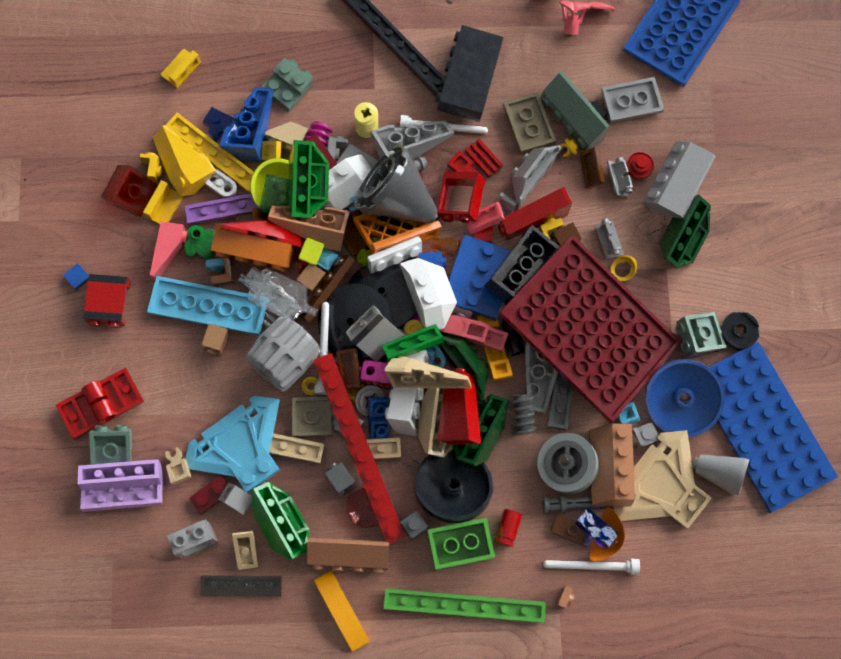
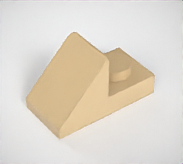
M253 531L232 533L238 570L258 567L255 547L256 538Z

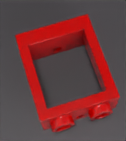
M444 172L437 204V213L442 221L477 222L485 185L483 176L479 172ZM454 186L473 187L468 212L449 211Z

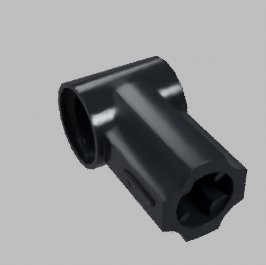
M503 319L499 330L508 333L505 346L509 357L524 353L525 349L520 334L514 329L506 330L504 324L507 322Z

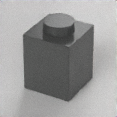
M415 511L400 522L411 541L428 529L427 524L418 511Z

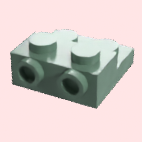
M284 58L273 70V75L261 88L273 89V99L290 111L313 87V79H311L312 75L307 70L301 71L293 59L288 61Z
M715 312L684 316L676 321V332L681 335L683 341L681 348L687 354V357L699 356L707 352L727 348Z
M97 425L95 429L89 432L91 465L132 461V428H127V425H115L114 429H107V425Z

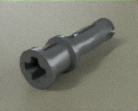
M542 497L544 514L557 511L564 513L566 510L603 509V506H592L591 497Z

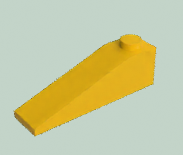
M162 126L152 137L169 180L180 196L195 195L216 172V169L204 154L197 152L193 149L192 145L185 143L181 140L180 136L168 127Z

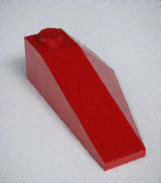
M268 219L220 223L216 225V228L301 247L299 235Z

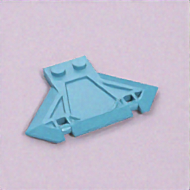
M254 395L249 399L251 402L249 407L245 408L243 404L201 433L204 439L199 443L196 439L190 441L185 458L189 470L236 477L248 494L253 488L260 486L281 471L269 454L280 399ZM257 411L258 414L251 417V414ZM209 446L210 448L204 452L203 449Z

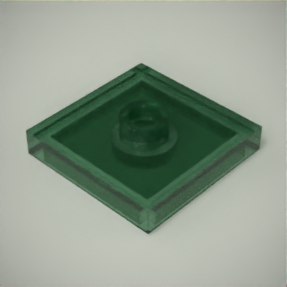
M266 174L259 212L269 214L272 205L289 206L288 179Z

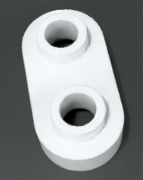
M217 169L205 183L207 187L223 198L234 197L237 193L236 183ZM211 178H216V181H210ZM231 188V191L225 192V189Z

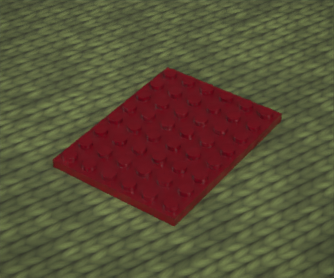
M573 234L498 313L609 423L618 417L681 343Z

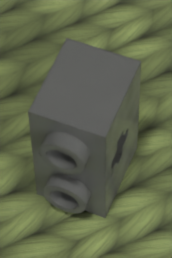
M342 462L339 464L334 463L327 468L326 478L339 498L356 488L354 479Z

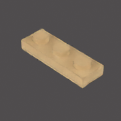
M273 433L269 454L321 464L325 444Z

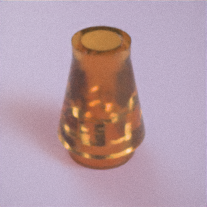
M456 237L433 238L431 248L451 256L453 254L457 255L460 248V240H456Z

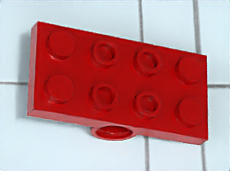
M125 367L101 381L88 383L79 393L56 404V407L69 433L75 440L95 429V426L103 425L144 403V400Z

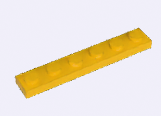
M176 113L165 125L180 136L181 140L185 143L192 145L193 149L197 152L204 154L213 166L249 194L251 193L250 181L253 175L251 169L229 152L220 148L219 144L179 113Z

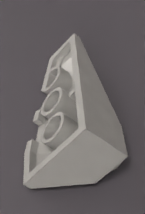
M446 121L424 122L419 126L405 124V127L394 128V125H388L372 130L371 135L379 159L385 153L389 156L393 154L392 148L397 145L407 149L412 159H415L452 137L454 132Z

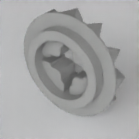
M373 385L363 386L360 391H357L356 398L354 399L357 410L365 416H368V404L366 405L367 401L364 396L384 397L383 391Z

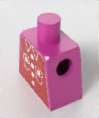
M364 361L363 367L359 366L360 380L364 385H373L386 390L393 389L385 373V367L388 363Z

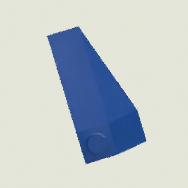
M254 88L244 102L243 109L239 114L236 113L230 127L227 126L224 130L219 145L220 148L241 160L261 161L262 141H266L265 133L268 129L273 89Z

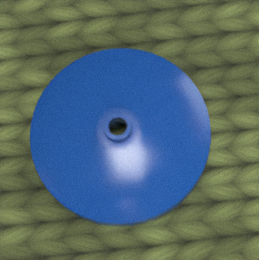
M679 359L664 364L652 375L646 388L645 401L650 417L660 429L665 432L687 430L688 437H693L706 432L718 421L724 409L725 393L719 377L708 366L695 360ZM683 393L687 395L686 400L680 399Z

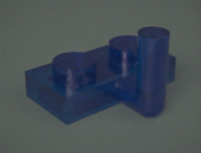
M211 107L203 120V125L211 128L208 131L209 136L213 141L217 142L226 127H230L234 118Z
M589 508L584 511L575 523L587 534L583 539L585 546L590 545L595 540L603 548L607 549L619 534Z

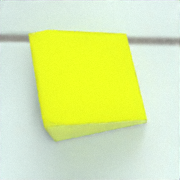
M306 238L298 259L316 266L324 244Z

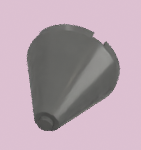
M397 145L392 148L393 154L389 156L385 153L369 171L359 188L363 192L361 198L356 196L354 205L362 213L425 224L432 223L438 216L437 207L409 151L403 146Z

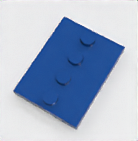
M464 235L449 278L450 286L457 301L455 306L496 321L502 301L486 289L484 285L511 250Z

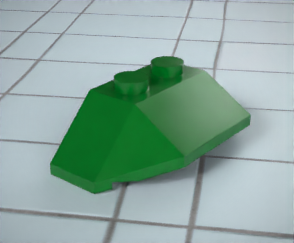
M294 140L289 159L288 205L291 217L311 218L328 201L329 162L313 141Z
M270 482L253 488V516L272 550L289 560L306 553L310 529L291 495L273 486Z

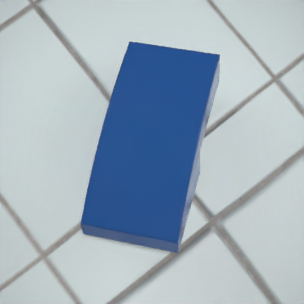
M387 396L368 398V429L370 439L389 438L390 424L385 418L386 408L389 407V398Z

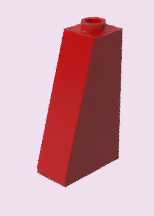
M565 187L505 216V220L501 221L498 226L500 234L505 236L508 241L524 234L531 225L539 228L549 219L555 218L556 220L568 216L572 201Z
M455 368V371L452 372L468 376L471 388H444L437 440L449 445L481 444L474 375L467 373V370L463 368Z

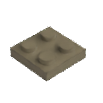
M327 396L292 398L293 437L332 436L331 404Z

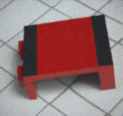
M89 274L83 319L89 326L99 327L100 324L107 325L110 328L125 326L126 322L123 320L126 290L130 289L131 286L128 277Z

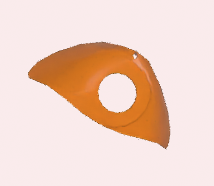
M610 507L606 508L594 528L590 541L591 561L605 560L616 554L623 546L625 530L619 516ZM601 531L609 534V541L605 544L597 540V535Z

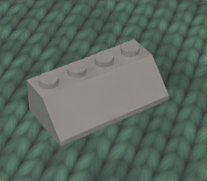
M675 141L643 201L644 204L655 215L684 218L716 156L692 142Z

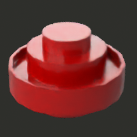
M644 152L633 153L626 163L629 171L628 174L635 179L642 180L649 177L654 169L653 159Z

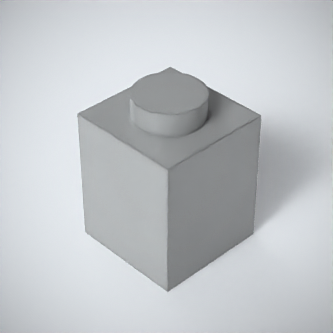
M231 483L227 484L218 499L241 514L247 512L252 505V496Z

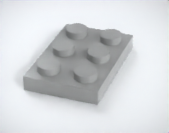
M655 77L602 87L601 89L610 124L655 115L664 111Z

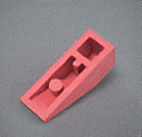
M161 221L150 270V277L153 281H155L156 276L162 275L183 248V243H186L187 231L183 224Z

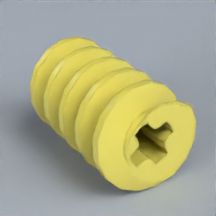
M361 103L355 108L354 112L355 129L362 138L372 137L371 131L378 129V111L371 103Z

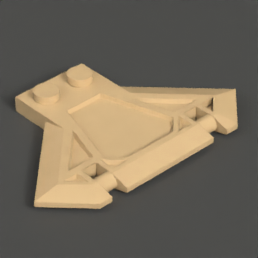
M687 430L660 433L657 437L661 442L656 448L654 445H651L634 466V503L631 507L613 506V509L621 521L671 516L688 529L712 497L695 485ZM666 448L671 450L668 455L663 453Z

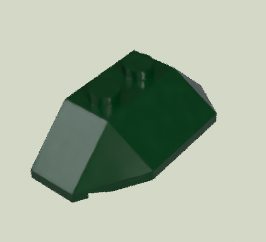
M700 195L694 197L684 218L672 217L660 240L663 257L675 268L693 263L709 234V211H711V205Z
M443 336L444 342L439 344V346L447 356V359L454 368L466 369L467 373L474 375L476 398L478 401L483 400L489 371L487 369L489 367L487 362L483 358L480 359L476 354L477 349L472 343H468L466 339Z
M490 394L486 399L477 402L481 444L452 445L458 461L476 467L488 460L505 427L509 405L508 399Z

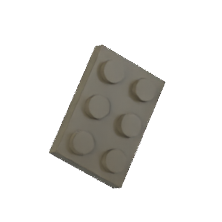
M538 92L503 102V107L520 154L556 143Z

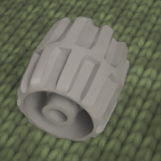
M281 316L257 338L247 351L245 359L256 373L262 375L263 380L269 381L275 389L284 392L308 370L313 360L320 354V347L313 337L299 324L290 318Z

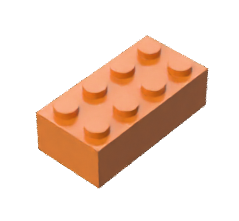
M216 228L211 251L216 252L215 256L228 259L231 256H235L234 260L249 263V260H253L255 265L267 267V264H271V268L285 271L286 268L291 269L296 247L287 243Z

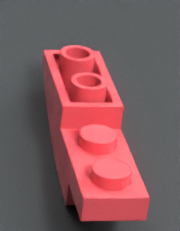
M451 315L445 328L439 330L441 335L466 339L468 342L499 352H503L508 337L507 332L492 328L489 324L456 315Z

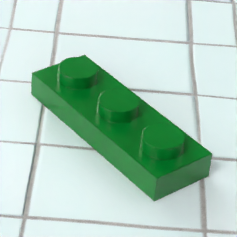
M434 324L382 345V348L390 362L392 358L408 357L441 344L444 340L437 325Z

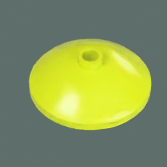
M275 158L261 163L251 177L250 192L252 199L266 213L270 212L272 205L289 206V161L286 159ZM273 183L277 185L276 190L272 189Z

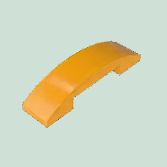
M477 315L479 322L489 324L490 327L499 330L498 319L494 321ZM483 347L493 380L513 377L505 349H503V352Z
M329 571L315 579V584L352 652L369 643L370 641L333 572Z

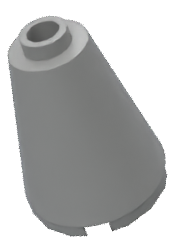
M700 454L699 458L695 457L692 467L696 469L695 473L730 494L739 497L750 460L739 457Z

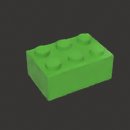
M487 518L427 530L435 571L493 560L495 558Z

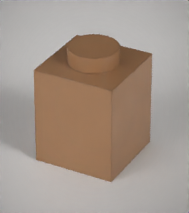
M308 264L297 278L298 289L305 294L310 293L312 295L313 291L324 282L323 278L326 273L317 266Z
M209 323L201 344L206 353L214 356L216 354L222 355L229 337L228 329Z

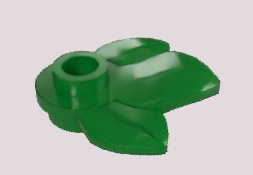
M199 225L191 226L187 231L188 240L184 244V251L190 258L197 253L205 259H211L213 255L211 246L215 231L204 230ZM198 231L200 233V236L195 237L193 235V232Z

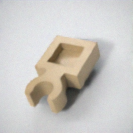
M178 447L175 448L176 455L171 457L169 451L165 452L166 458L171 461V464L166 465L172 485L192 478L187 460L181 459L182 451Z

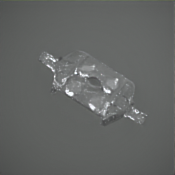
M268 268L262 270L252 279L243 274L239 277V282L250 287L249 303L251 305H256L277 316L287 317L292 320L302 312H306L314 317L318 313V309L309 306L307 303L306 286ZM276 289L282 290V295L279 298L272 297V293Z

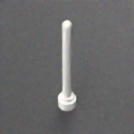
M401 115L400 127H405V124L419 126L424 122L430 121L412 120L407 115ZM448 123L451 129L456 132L486 134L488 132L487 127Z
M327 302L322 303L320 357L328 352L329 303ZM319 377V381L314 386V394L327 395Z
M630 559L626 563L555 560L543 562L545 568L618 570L626 571L630 575L640 574L639 559Z

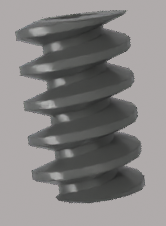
M527 393L509 395L514 397V400L510 401L509 404L515 405L514 408L510 409V412L516 413V415L510 417L512 420H516V423L512 424L511 427L517 428V431L512 432V435L529 434L535 431L536 426L531 425L535 422V418L530 417L535 414V411L529 409L534 406L533 402H529V400L533 399V395Z

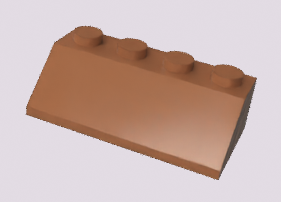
M612 423L590 429V444L595 449L599 460L598 473L591 484V505L631 507L635 501L632 424Z
M321 538L307 539V565L312 566V570H323L324 567H332V571H344V568H352V572H364V569H372V573H384V570H388L389 542Z

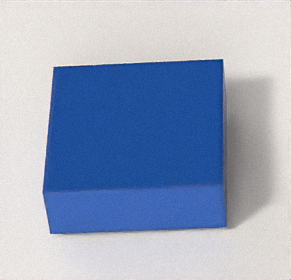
M78 263L63 274L75 290L84 285L89 278V275Z

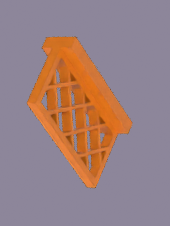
M367 213L353 218L356 227L370 249L369 255L378 253L416 236H419L422 242L437 238L442 228L440 222H435V220L424 225L419 222L396 219L401 221L400 227L389 223L390 217L387 222L376 219L378 215ZM367 220L372 222V225L369 228L363 226L360 221ZM403 222L414 226L413 229H403ZM374 223L385 227L383 233L372 229ZM389 228L397 231V235L385 234L386 229ZM373 234L381 237V239L373 243L369 236Z

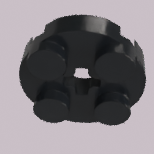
M733 312L729 314L721 324V332L725 343L738 351L751 347L759 338V324L755 317L747 312ZM743 327L744 335L737 334L735 328Z

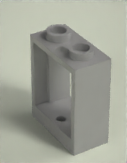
M202 520L167 536L174 555L181 559L219 543L212 525L207 520Z

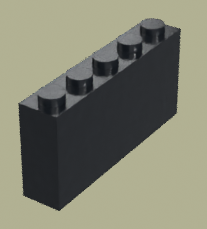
M465 25L461 26L460 32L456 31L454 42L457 43L456 46L451 47L449 54L452 60L447 61L445 72H448L447 77L443 76L440 87H443V91H438L435 101L439 103L437 110L480 122L504 37Z

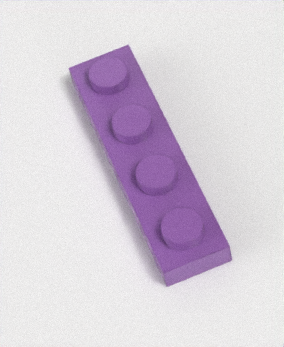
M251 193L185 205L188 225L253 213L252 208H259L253 201Z

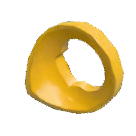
M629 255L616 258L611 265V273L620 281L631 279L637 272V262L634 257ZM629 263L631 269L627 276L619 277L616 275L615 267L618 264Z

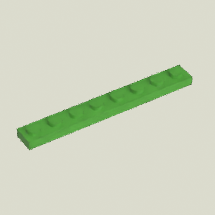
M385 588L384 609L545 623L546 602Z

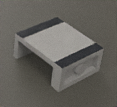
M374 305L346 331V334L356 346L374 361L383 363L387 362L388 359L382 345L406 336L401 328L398 330L384 318Z

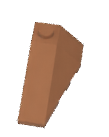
M272 205L268 220L305 239L310 238L323 243L324 248L340 251L350 211L325 207L324 210H318L311 218L291 217L289 206Z

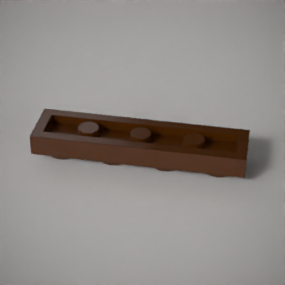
M347 255L337 258L334 263L335 267L324 276L322 285L313 291L311 300L302 306L299 315L301 318L311 322L322 307V303L327 300L355 260Z

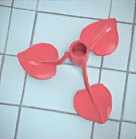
M559 1L563 12V22H565V34H578L579 24H582V19L588 9L608 8L613 12L615 10L613 6L600 2L573 3L571 1ZM565 7L571 11V14H568V17L566 15ZM583 9L580 18L578 19L579 16L575 15V13Z

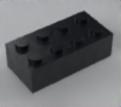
M531 225L520 237L484 287L507 304L560 247Z

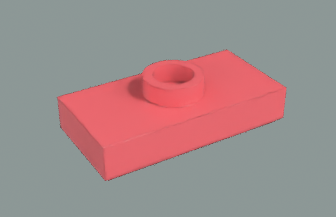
M497 201L480 209L477 222L470 221L466 223L471 235L505 220L500 203Z

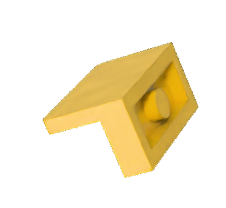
M183 49L165 68L161 76L178 88L201 63L199 54L193 50L189 53Z
M161 180L143 213L147 219L159 225L161 221L170 222L184 196H180L177 191L170 188L168 183Z

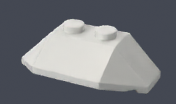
M362 154L346 158L329 170L328 201L319 210H324L325 207L344 210L355 202L350 200V197L358 196L361 198L363 192L359 188L372 169Z
M419 258L400 263L423 328L436 324L439 330L444 329L457 303L444 268Z

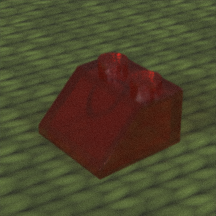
M117 165L101 198L119 209L141 217L157 184L130 165Z

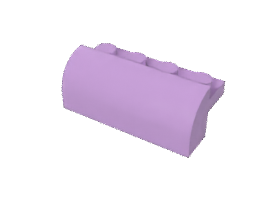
M159 459L78 466V486L81 489L80 509L82 512L162 505L164 481Z

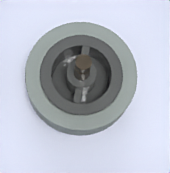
M561 433L551 437L544 443L538 454L537 466L542 480L553 490L563 494H576L584 491L594 482L599 469V460L595 449L586 439L573 433Z

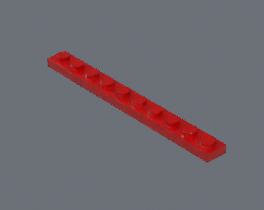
M332 353L314 359L313 362L385 541L391 543L406 537Z

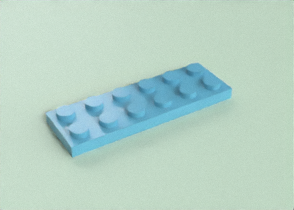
M156 276L147 313L207 326L210 323L228 330L260 336L269 299L268 297Z

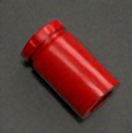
M504 509L494 542L513 548V542L516 539L523 514Z

